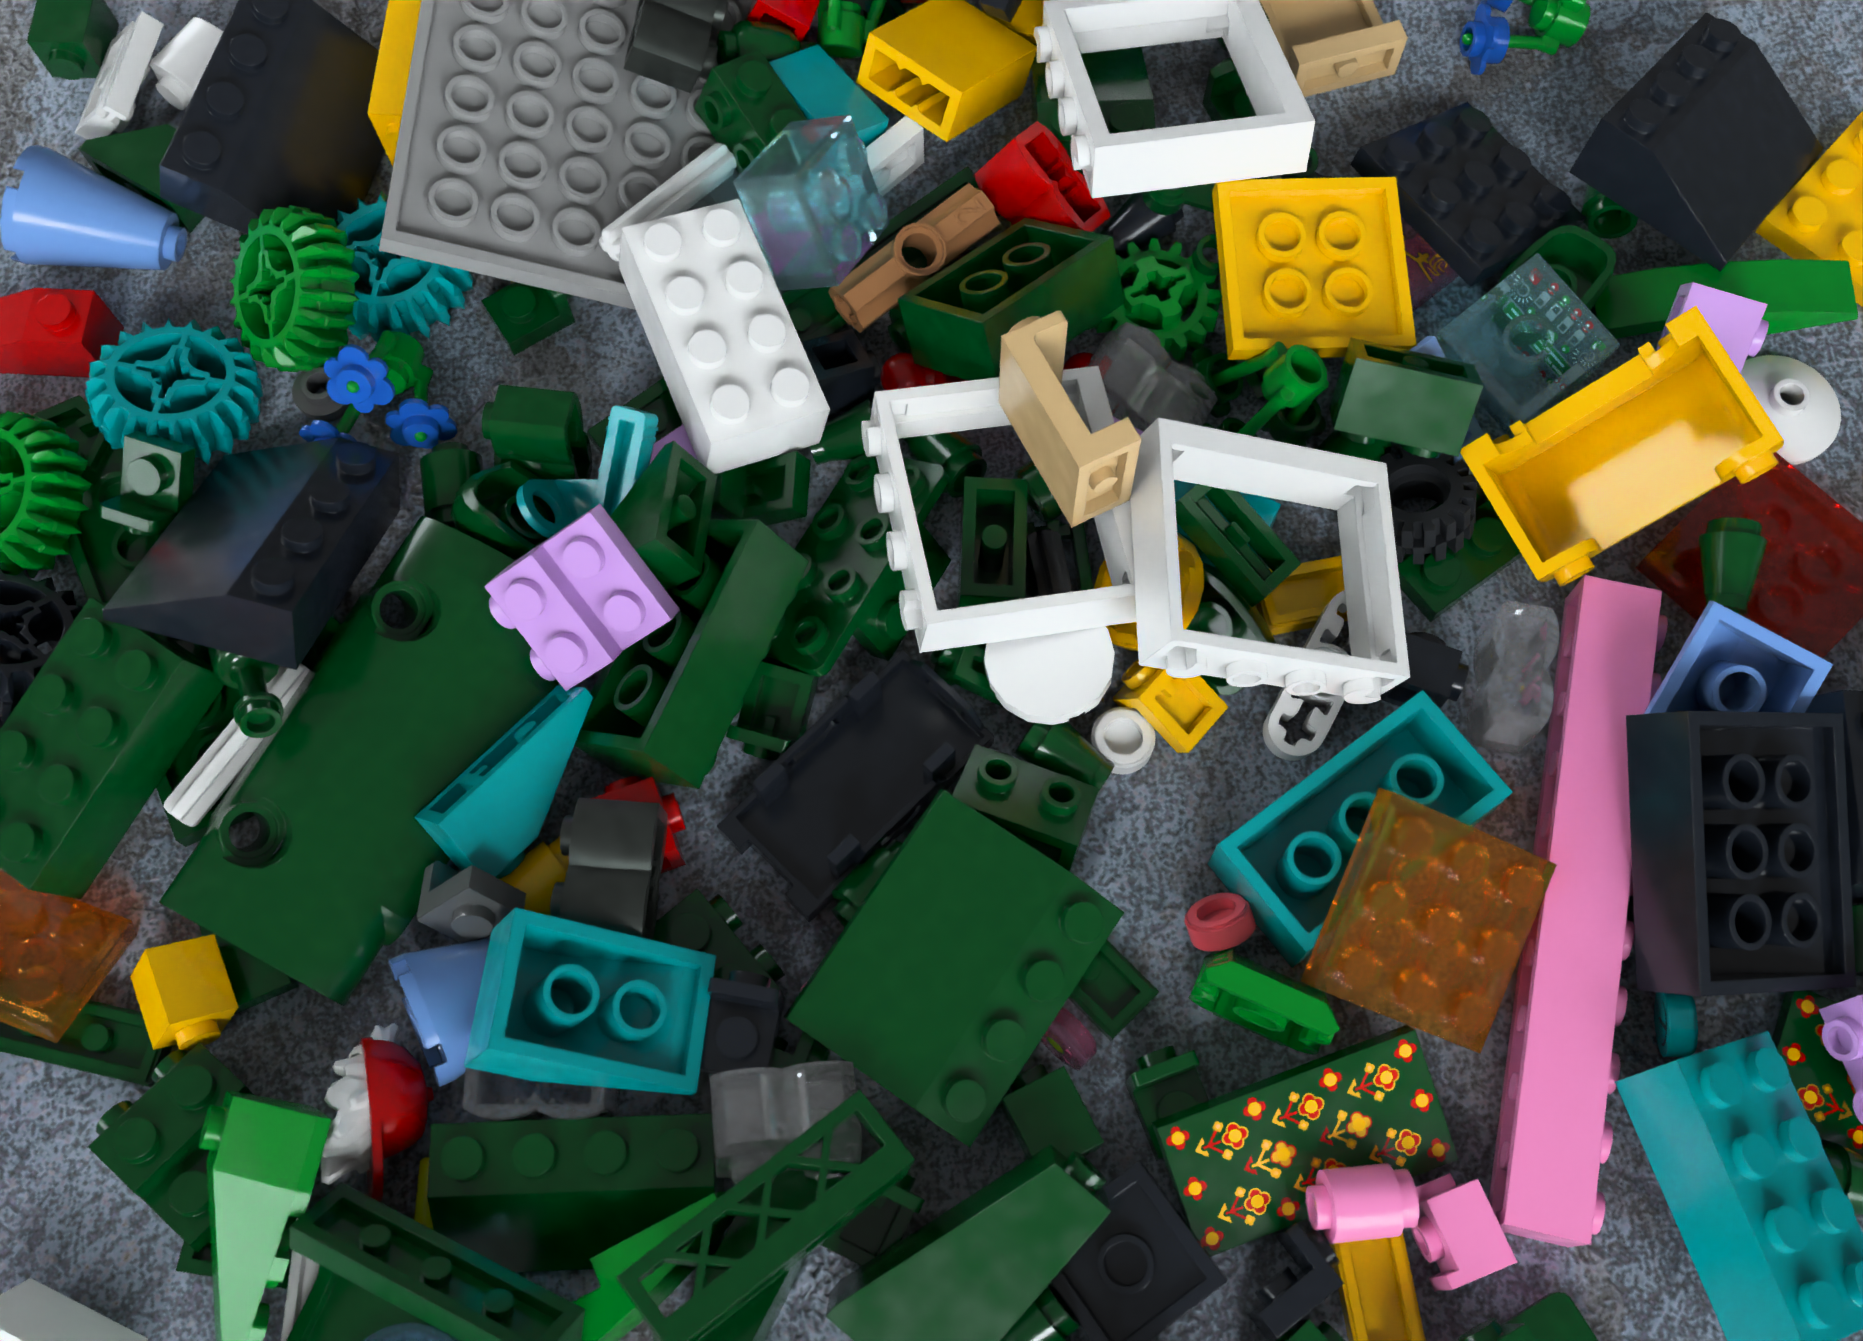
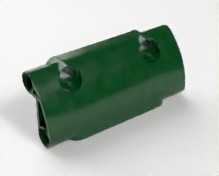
M421 516L374 586L368 588L360 595L345 620L283 709L282 725L279 730L263 738L219 805L211 814L207 824V832L170 884L159 903L334 1002L345 1006L382 946H388L396 941L418 911L425 868L435 861H440L447 865L450 860L414 817L559 685L557 680L548 681L535 671L530 661V650L532 648L517 628L507 629L496 621L490 611L489 599L491 595L484 586L507 566L515 562V560L434 519ZM388 593L396 596L404 607V618L397 628L388 626L380 615V603ZM244 812H251L257 817L260 824L258 837L251 845L244 848H236L229 839L230 824L238 815Z

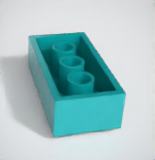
M1422 690L1217 844L1207 864L1230 893L1238 894L1249 902L1255 923L1293 968L1490 815L1513 791Z
M1767 1030L1616 1081V1087L1727 1341H1839L1862 1330L1863 1232L1856 1220L1852 1203L1843 1192L1822 1147L1820 1135L1816 1127L1811 1123L1792 1083L1787 1064L1778 1053L1769 1031Z

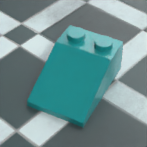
M515 907L491 931L464 1067L537 1082L693 1095L697 1093L710 996L707 990L710 978L714 975L716 955Z

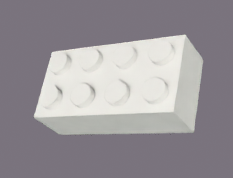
M739 198L622 227L619 270L698 461L713 474H717L819 444L830 407Z

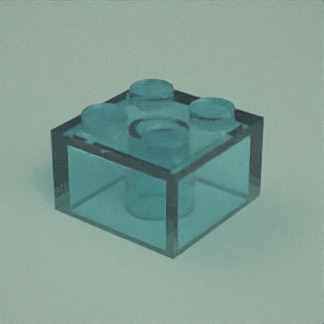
M850 114L789 122L733 181L779 291L839 286L890 224L887 217L886 202L878 192L868 164L865 144L858 137Z

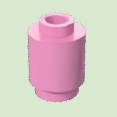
M1388 1163L1323 1169L1317 1173L1316 1185L1308 1186L1306 1189V1207L1310 1224L1314 1230H1323L1327 1241L1331 1244L1399 1237L1403 1229L1414 1228L1418 1225V1195L1414 1180L1407 1169L1393 1170Z

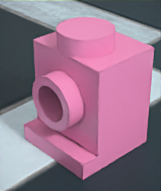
M1451 1173L1416 1187L1419 1201V1221L1416 1227L1411 1228V1231L1424 1258L1429 1263L1436 1261L1441 1273L1429 1277L1435 1292L1456 1289L1517 1263L1478 1179L1456 1185Z

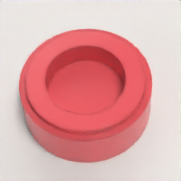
M1217 893L1207 896L1193 904L1184 918L1193 946L1199 950L1210 952L1227 950L1243 943L1253 934L1256 928L1249 902L1235 893Z

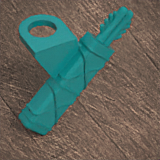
M613 406L610 416H608L609 422L608 426H606L607 433L601 464L598 469V479L528 480L518 488L516 493L518 508L527 523L539 534L550 538L598 504H601L609 516H611L650 465L653 445L656 442L655 435L659 428L657 427L658 417L656 414L629 406ZM533 495L542 498L551 507L555 516V523L549 522L540 515L533 503Z

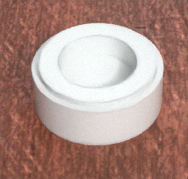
M1115 707L1105 711L1097 718L1092 728L1090 744L1105 757L1104 759L1115 765L1111 773L1130 774L1140 770L1149 761L1155 746V731L1138 710L1128 707Z

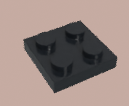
M1139 1160L1103 1187L1108 1198L1111 1213L1051 1281L1092 1341H1150L1228 1281L1145 1165Z

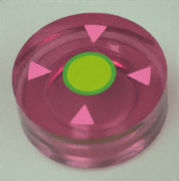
M1062 1007L1042 1037L1041 1042L1059 1060L1072 1069L1079 1071L1097 1053V1045L1086 1027L1074 1015Z

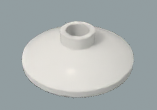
M1764 355L1745 361L1740 374L1784 439V445L1773 453L1779 462L1777 465H1798L1813 460L1822 454L1836 438L1841 423L1840 404L1828 381L1809 365L1790 357ZM1781 397L1787 399L1792 405L1785 403Z

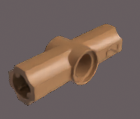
M970 183L966 184L919 221L903 227L894 240L834 284L828 293L835 304V309L848 325L853 326L861 333L899 304V297L942 271L998 228L1000 222L996 216L994 205L982 190L974 188ZM914 247L919 249L927 259V267L917 269L910 266L902 256V248Z

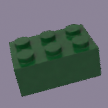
M1023 218L899 297L898 303L914 364L942 372L945 375L970 381L1000 377L1001 336L1008 333L1021 320L1031 316L1042 318L1061 310L1068 321L1066 343H1068L1085 330L1098 326L1105 316L1124 304V297L1113 237Z

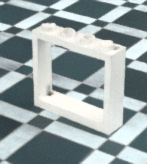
M1048 0L1043 2V26L1034 28V38L1037 43V62L1046 63L1045 77L1048 96L1050 99L1058 98L1060 131L1063 136H1071L1072 166L1074 170L1082 169L1091 198L1306 172L1315 119L1259 0ZM1222 37L1257 115L1109 134L1081 54Z
M1099 366L1063 370L1061 385L1089 432L1092 434L1113 424L1114 419ZM999 377L874 392L870 420L862 421L861 423L865 454L867 457L876 456L880 474L874 475L876 506L879 513H889L892 531L886 534L889 565L892 571H902L906 589L899 593L901 620L906 631L915 630L920 653L1137 622L1130 501L1094 517L1112 586L937 610L898 439L1011 425L999 404Z
M1159 417L1140 435L1141 444L1130 496L1138 658L1140 666L1166 669V674L1175 678H1193L1200 675L1226 678V682L1229 685L1236 687H1252L1260 684L1285 687L1287 693L1297 696H1308L1318 693L1344 696V701L1351 704H1369L1381 700L1380 695L1410 678L1386 463ZM1174 480L1337 510L1351 656L1183 629Z

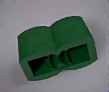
M499 384L494 402L488 401L482 414L483 437L491 440L495 451L494 466L511 461L544 480L590 479L592 452L589 438L586 432L583 431V415L577 394L569 391Z

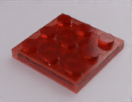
M1775 452L1773 454L1779 462L1775 467L1747 483L1741 484L1735 476L1722 483L1721 487L1714 488L1635 568L1698 621L1706 607L1699 536L1706 533L1707 522L1722 517H1738L1757 521L1762 525L1761 536L1767 539L1768 543L1750 601L1748 602L1747 613L1741 616L1824 658L1863 617V523Z

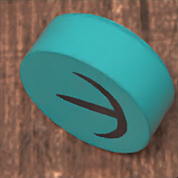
M1656 992L1654 1024L1656 1040L1661 1055L1663 1057H1687L1694 1054L1698 1042V1020L1693 996Z

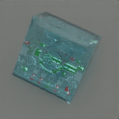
M1536 253L1437 333V341L1446 359L1475 365L1483 383L1478 402L1510 438L1515 437L1509 428L1510 425L1519 420L1525 424L1563 401L1621 345L1539 253Z

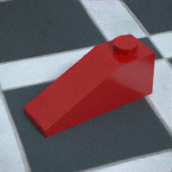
M35 287L0 297V373L89 378V363L100 360L101 345L118 346L120 331L123 332L124 326L94 290Z

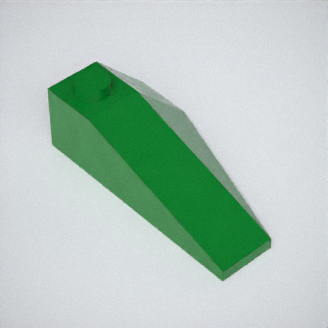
M227 1090L222 1107L210 1105L200 1135L199 1149L210 1150L207 1158V1180L216 1341L264 1340L269 1321L270 1305L269 1303L261 1302L264 1288L275 1289L279 1282H283L290 1261V1252H288L290 1229L285 1228L288 1216L301 1217L306 1212L332 1120L313 1106Z

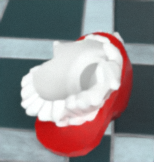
M391 1023L386 1028L376 1025L370 1037L360 1039V1045L353 1048L349 1058L335 1061L333 1071L343 1078L330 1085L324 1098L327 1105L337 1111V1115L331 1121L321 1157L322 1182L329 1185L350 1171L357 1170L359 1174L367 1171L369 1197L379 1202H382L383 1159L407 1149L422 1137L427 1124L429 1102L434 1100L432 1087H427L421 1064L406 1048L395 1043L400 1031L399 1026L395 1023Z

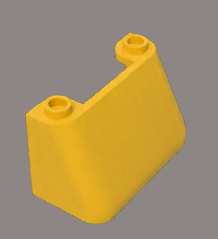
M1697 306L1665 324L1670 333L1658 341L1659 350L1655 351L1650 342L1637 348L1639 355L1527 423L1524 424L1519 420L1510 425L1509 428L1515 437L1510 439L1508 434H1504L1492 440L1490 435L1486 433L1461 448L1460 453L1538 581L1546 582L1555 578L1560 587L1569 584L1595 568L1591 561L1592 557L1736 476L1739 482L1744 484L1759 477L1779 463L1773 453L1784 445V439Z

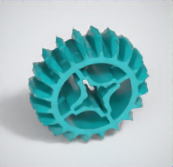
M382 191L377 203L371 205L358 198L357 211L352 214L337 210V221L339 222L337 229L346 232L348 239L346 247L355 251L352 269L359 274L357 281L364 282L367 287L372 288L371 295L355 290V295L360 300L354 302L352 314L356 324L348 326L352 335L357 336L359 340L371 335L373 340L377 342L385 330L403 332L408 335L411 332L419 331L430 339L431 328L429 325L438 321L450 326L448 309H465V297L462 292L474 289L471 272L379 251L388 198Z
M168 318L165 327L152 329L143 322L139 334L131 335L120 331L118 346L101 345L100 360L89 363L90 380L86 382L87 389L85 390V395L90 407V415L94 426L98 427L100 433H103L105 440L112 449L123 448L124 436L141 430L146 432L147 436L157 435L196 447L195 457H199L209 465L211 452L219 450L231 454L234 445L233 439L249 440L250 424L259 422L263 389L261 379L258 378L256 363L252 360L250 353L244 352V348L240 345L238 338L226 339L219 326L212 327L203 332L195 319L185 327H177Z

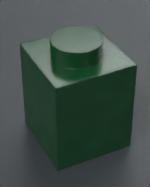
M37 0L27 42L52 77H61L68 80L97 78L110 43L117 36L119 23L104 0Z
M1040 1064L1017 1075L1010 1086L1012 1093L1004 1096L1001 1100L1000 1106L1027 1159L1050 1144L1068 1158L1073 1151L1085 1157L1098 1150L1104 1143L1065 1066L1048 1074L1044 1064Z

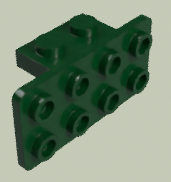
M862 455L853 459L847 465L840 480L821 509L816 513L812 523L795 547V550L806 558L809 563L798 584L797 594L794 600L787 606L772 637L771 648L764 658L765 660L812 676L821 677L832 669L852 635L871 656L890 661L908 630L904 629L899 607V593L902 590H906L902 571L891 570L887 555L886 534L892 531L889 513H879L875 501L874 475L880 474L876 456L867 457ZM903 458L930 580L934 589L950 564L951 559L924 527L923 522L947 486L949 475L941 465Z

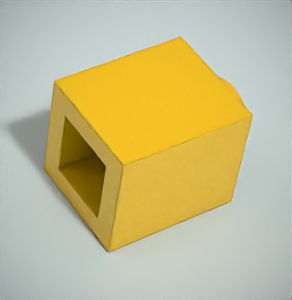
M214 934L145 949L130 975L153 1050L175 1044L178 1045L179 1050H192L199 1042L203 1046L210 1044L221 1036V1032L239 1008Z

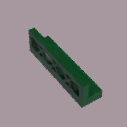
M859 1089L616 1276V1281L652 1330L653 1341H701L902 1180L910 1170L915 1158ZM855 1115L881 1147L861 1164L829 1160L832 1133ZM822 1141L820 1159L802 1157ZM786 1168L818 1172L815 1200L802 1211L769 1207L773 1179ZM827 1173L845 1175V1177L825 1192ZM763 1187L761 1206L743 1204L745 1200ZM726 1215L759 1219L755 1248L741 1259L708 1255L712 1226ZM767 1220L787 1222L765 1239ZM702 1234L699 1254L680 1252ZM664 1263L697 1267L693 1297L665 1318L640 1282ZM706 1268L726 1270L703 1288Z

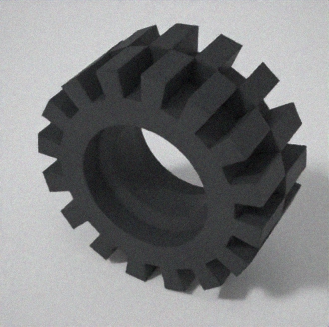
M1400 448V459L1395 460L1390 452L1381 456L1380 462L1387 464L1397 562L1402 563L1405 554H1413V564H1424V554L1432 553L1435 562L1446 559V546L1454 553L1464 547V538L1470 540L1474 532V523H1476V479L1473 474L1469 475L1468 465L1463 460L1454 465L1453 455L1442 453L1439 458L1412 456L1411 453L1403 448ZM1410 498H1428L1441 504L1437 508L1426 512H1407L1395 507L1397 503Z

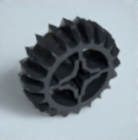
M0 568V719L3 724L83 608L82 606H76L77 602L74 599L73 591L56 592L52 577L37 582L31 580L27 569L22 570L18 575L4 574ZM47 642L52 650L47 654H43L37 646Z

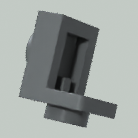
M435 861L425 868L416 920L461 943L486 939L491 935L492 929L515 907L524 909L526 893L474 865L459 872L440 861Z

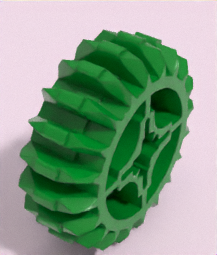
M291 205L288 208L263 209L259 218L250 220L248 234L241 235L239 238L241 251L239 255L232 258L236 268L234 278L229 280L234 285V297L229 302L236 309V317L233 323L235 328L242 330L240 339L242 346L250 349L253 360L264 362L266 367L277 368L278 371L309 372L314 368L324 367L325 362L329 358L338 357L339 346L348 345L347 328L349 325L356 324L352 312L354 302L360 300L355 295V282L358 280L359 274L352 269L355 251L346 247L347 234L345 231L337 229L334 218L323 216V214L318 212H312L310 208Z
M7 411L0 414V568L4 574L18 575L22 570L27 569L29 577L35 578L40 570H53L56 555L70 553L68 539L72 534L82 533L77 522L80 513L89 510L82 501L83 493L92 484L81 476L87 468L88 460L78 455L79 442L70 438L66 434V430L56 426V423L20 411L18 413Z

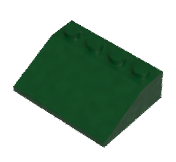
M939 790L783 1017L970 1148L1125 912L1064 867L947 791Z

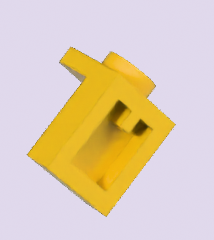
M1139 659L1132 663L1124 672L1121 680L1125 684L1113 697V701L1119 707L1136 708L1177 753H1189L1228 708L1227 704L1201 676L1175 678L1166 674V669L1140 666Z

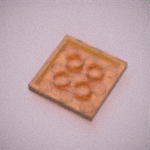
M1379 788L1300 981L1480 1054L1557 864L1400 794Z

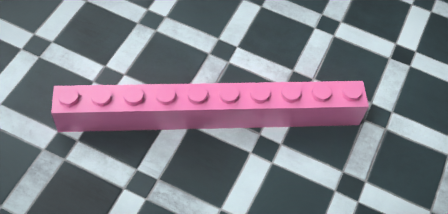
M1584 575L1565 598L1489 1193V1203L1503 1232L1564 1247L1590 1245L1592 1234L1597 1235L1599 1233L1605 1215V1197L1602 1192L1597 1191L1600 1163L1604 1164L1607 1161L1613 1141L1612 1125L1610 1122L1605 1121L1607 1094L1614 1092L1616 1088L1615 1082L1618 1081L1620 1074V1057L1617 1053L1612 1052L1615 1026L1618 1027L1624 1019L1628 999L1626 987L1619 985L1622 960L1625 961L1630 955L1635 935L1634 923L1626 920L1629 896L1633 895L1626 715L1644 714L1661 685L1660 674L1653 673L1655 653L1659 652L1664 643L1668 626L1667 616L1660 614L1662 590Z

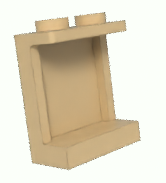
M1259 0L1269 17L1272 30L1304 97L1396 73L1408 37L1400 20L1383 23L1373 0Z
M1058 310L1042 318L1039 316L1025 318L1015 324L1008 333L1001 336L999 404L1072 528L1130 501L1141 437L1128 417L1092 434L1089 432L1061 385L1068 321L1062 311Z

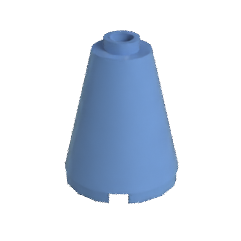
M40 145L29 146L17 158L13 168L25 172L18 189L6 186L0 217L1 242L4 250L16 253L11 257L13 261L31 265L166 270L172 261L179 262L183 257L187 243V231L184 227L179 226V218L176 213L50 148Z
M490 938L402 953V955L389 960L394 980H399L406 996L402 998L404 1007L430 1068L434 1067L435 1080L439 1087L452 1081L454 1082L471 1069L464 1067Z

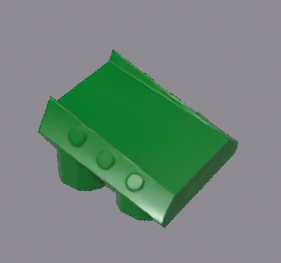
M1234 947L1227 950L1214 951L1204 957V962L1188 997L1193 1003L1212 1012L1217 1017L1281 1046L1285 1045L1310 1055H1316L1321 1044L1329 1045L1334 1034L1340 1030L1326 994L1322 991L1320 981L1315 982L1311 986L1305 985L1236 954Z

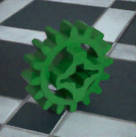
M1151 238L1148 251L1143 252L1140 251L1134 242L1128 243L1125 259L1116 255L1121 286L1123 287L1128 281L1131 286L1123 289L1124 304L1105 316L1102 322L1095 327L1097 333L1111 331L1108 347L1112 351L1124 344L1129 346L1130 361L1135 362L1142 352L1150 353L1153 365H1160L1164 352H1170L1178 362L1182 361L1185 357L1187 344L1195 349H1199L1204 346L1207 332H1214L1219 315L1217 311L1222 298L1221 291L1213 289L1217 275L1206 276L1199 273L1192 263V255L1188 259L1181 256L1182 243L1177 241L1171 246L1169 252L1161 250L1157 238ZM1194 304L1193 313L1183 322L1181 316L1187 314L1188 307Z

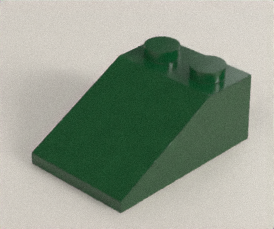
M1142 47L1081 54L1109 134L1156 128L1154 100ZM1036 52L1030 70L1033 123L1038 121L1047 127L1058 138L1071 159V136H1063L1061 134L1058 121V98L1050 99L1048 96L1045 77L1046 63L1037 62ZM1081 169V170H1077V171L1080 172L1082 175H1084L1082 169Z

